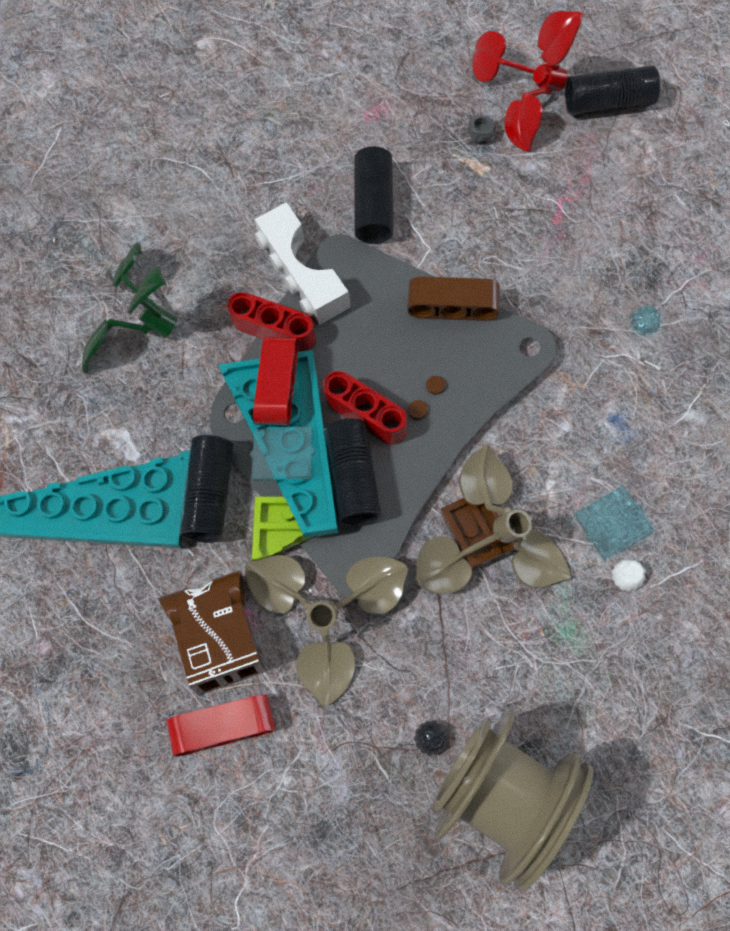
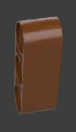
M422 276L415 277L409 282L407 312L413 317L489 321L499 316L500 284L495 280Z

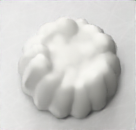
M621 560L612 570V580L615 581V585L619 586L621 590H626L627 592L631 590L636 591L645 581L644 574L646 570L636 560Z

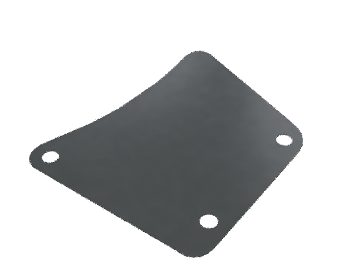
M337 234L323 240L305 264V267L314 270L333 269L349 292L351 308L318 325L313 316H310L316 336L315 345L310 350H313L324 429L333 421L346 418L333 410L326 401L323 381L329 373L334 371H343L397 404L405 411L407 418V435L401 443L387 444L368 432L382 516L377 521L363 526L348 527L339 524L333 490L338 533L312 537L299 543L341 596L345 598L354 593L346 583V574L356 562L364 558H396L416 516L463 447L501 407L549 367L555 358L557 349L553 335L546 328L499 307V316L489 321L425 319L409 315L407 305L410 280L415 277L435 276L350 236ZM288 289L279 304L304 313L299 303L301 298L297 293L292 294ZM277 320L269 321L267 324H274ZM300 330V331H297L295 334H296V335H301V334L305 333L306 331H305V330ZM256 337L240 361L260 358L263 339ZM525 338L536 339L540 344V352L535 356H525L519 350L520 342ZM431 376H440L445 381V390L439 395H432L426 389V382ZM225 382L211 407L210 428L212 434L226 438L233 443L232 462L261 497H284L245 419L243 418L238 423H229L225 420V409L231 404H237ZM337 388L332 393L342 394L346 389ZM420 400L426 403L428 413L425 418L415 420L410 417L408 407L413 401ZM369 404L361 405L358 408V410L368 411L371 408H373V406ZM390 421L384 426L394 429L400 424L396 421ZM356 598L352 603L359 604L358 599Z

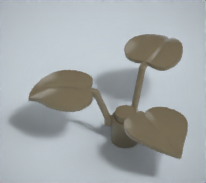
M485 445L473 453L464 464L460 473L459 486L461 493L469 504L481 505L485 503V508L488 511L501 514V516L494 521L492 535L461 552L455 541L448 537L439 536L428 540L418 554L416 575L418 584L425 590L436 594H448L462 589L472 576L471 566L464 557L498 539L504 543L515 541L513 546L518 551L512 558V567L517 578L524 585L532 588H542L570 579L572 575L562 553L547 535L531 530L532 523L529 515L520 509L511 511L509 507H498V505L505 503L512 494L513 484L508 470L495 456L491 447Z
M275 555L248 562L245 565L247 583L253 596L262 607L270 612L285 613L292 608L296 598L308 610L307 621L309 625L315 630L320 631L324 644L313 642L305 646L298 655L296 668L299 679L306 689L315 696L322 706H328L343 694L355 672V657L350 646L344 642L330 644L328 629L336 623L338 609L357 598L362 610L370 614H383L390 611L396 606L402 596L408 567L404 563L388 557L364 558L356 562L346 574V583L354 593L335 604L328 600H320L311 604L302 594L298 593L304 587L306 580L305 572L298 561L289 556Z

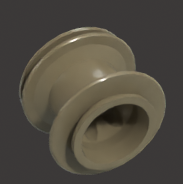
M509 710L499 719L492 730L490 729L492 722L484 719L459 754L432 804V810L435 812H439L442 808L444 809L434 834L437 840L442 839L460 818L506 849L499 871L500 882L502 884H509L514 881L516 889L525 891L544 873L572 830L589 793L594 770L587 763L581 764L579 753L572 752L564 757L552 771L507 742L506 738L515 719V712Z

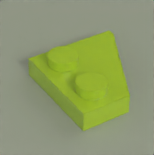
M255 497L252 561L274 556L312 538H304L284 497Z

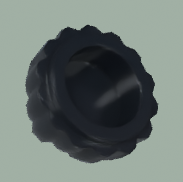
M428 720L425 723H421L415 731L414 740L416 741V747L420 749L421 753H426L428 756L432 754L438 755L448 745L447 740L449 737L447 730L441 723Z

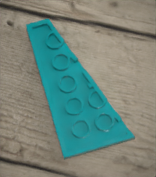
M313 350L298 352L295 384L291 388L294 389L289 426L254 423L253 408L260 358L219 364V369L304 538L338 533Z
M190 450L180 452L178 456L165 459L162 457L151 459L149 463L129 467L126 465L77 477V480L63 484L59 482L46 485L47 488L30 492L24 490L0 496V537L181 548L182 537L179 535Z

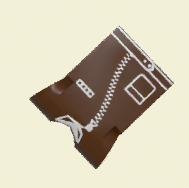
M241 570L215 578L200 589H183L158 598L173 624L189 687L198 696L265 672L245 610V588Z

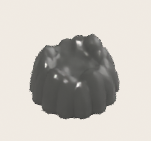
M476 115L472 117L468 125L470 138L473 139L474 143L489 140L496 131V124L488 116Z

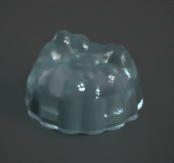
M654 305L641 306L630 317L632 329L636 330L639 334L651 335L660 327L661 317Z

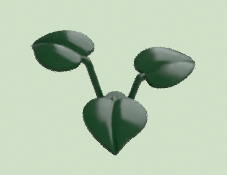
M138 241L119 264L112 286L116 288L122 280L136 293L130 303L128 313L132 314L139 304L143 305L144 308L139 316V320L143 324L139 325L114 319L107 321L104 319L90 336L83 352L82 370L87 375L88 362L112 327L119 326L139 330L145 334L151 330L166 338L177 322L178 317L148 298L154 291L166 284L159 265L155 264L149 270L139 288L129 280V269L134 264L137 255L142 253L141 243Z

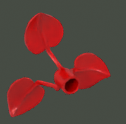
M557 11L545 19L538 35V46L543 50L541 59L547 64H542L536 69L503 59L502 56L506 50L507 43L504 36L499 32H485L476 42L472 68L475 77L479 81L489 82L493 80L498 73L500 64L533 74L534 82L541 88L524 93L521 101H512L505 115L506 134L510 141L521 150L531 152L533 140L541 124L543 114L542 103L535 96L541 94L549 95L550 90L560 92L565 88L568 73L566 69L560 67V63L568 54L583 19L584 13Z

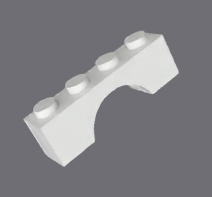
M287 202L254 219L258 230L254 235L262 250L267 248L271 253L269 258L277 272L283 271L286 276L284 281L292 294L297 293L301 298L299 303L305 314L313 316L318 325L351 308L349 292L333 269H310L299 263L295 258L298 249L305 242L302 224Z

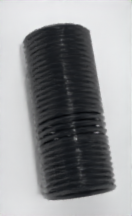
M649 65L646 67L569 76L565 83L567 111L570 115H578L581 113L615 110L616 108L654 105L657 103L661 91L659 71L656 66Z
M378 146L362 148L354 156V232L358 240L369 244L386 242L391 239L394 233L392 155L385 148Z
M357 418L333 421L326 426L324 431L338 522L348 527L371 524L382 515L366 422Z
M199 435L192 438L190 444L179 535L190 541L213 543L223 539L226 500L228 499L229 475L234 445L230 440L220 436Z

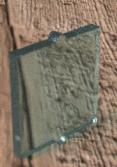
M312 426L255 429L253 451L250 452V456L253 459V482L311 479L312 456L315 455V450L312 448Z
M623 485L574 513V517L587 534L586 540L593 543L604 561L655 531L641 512L642 506L634 502Z

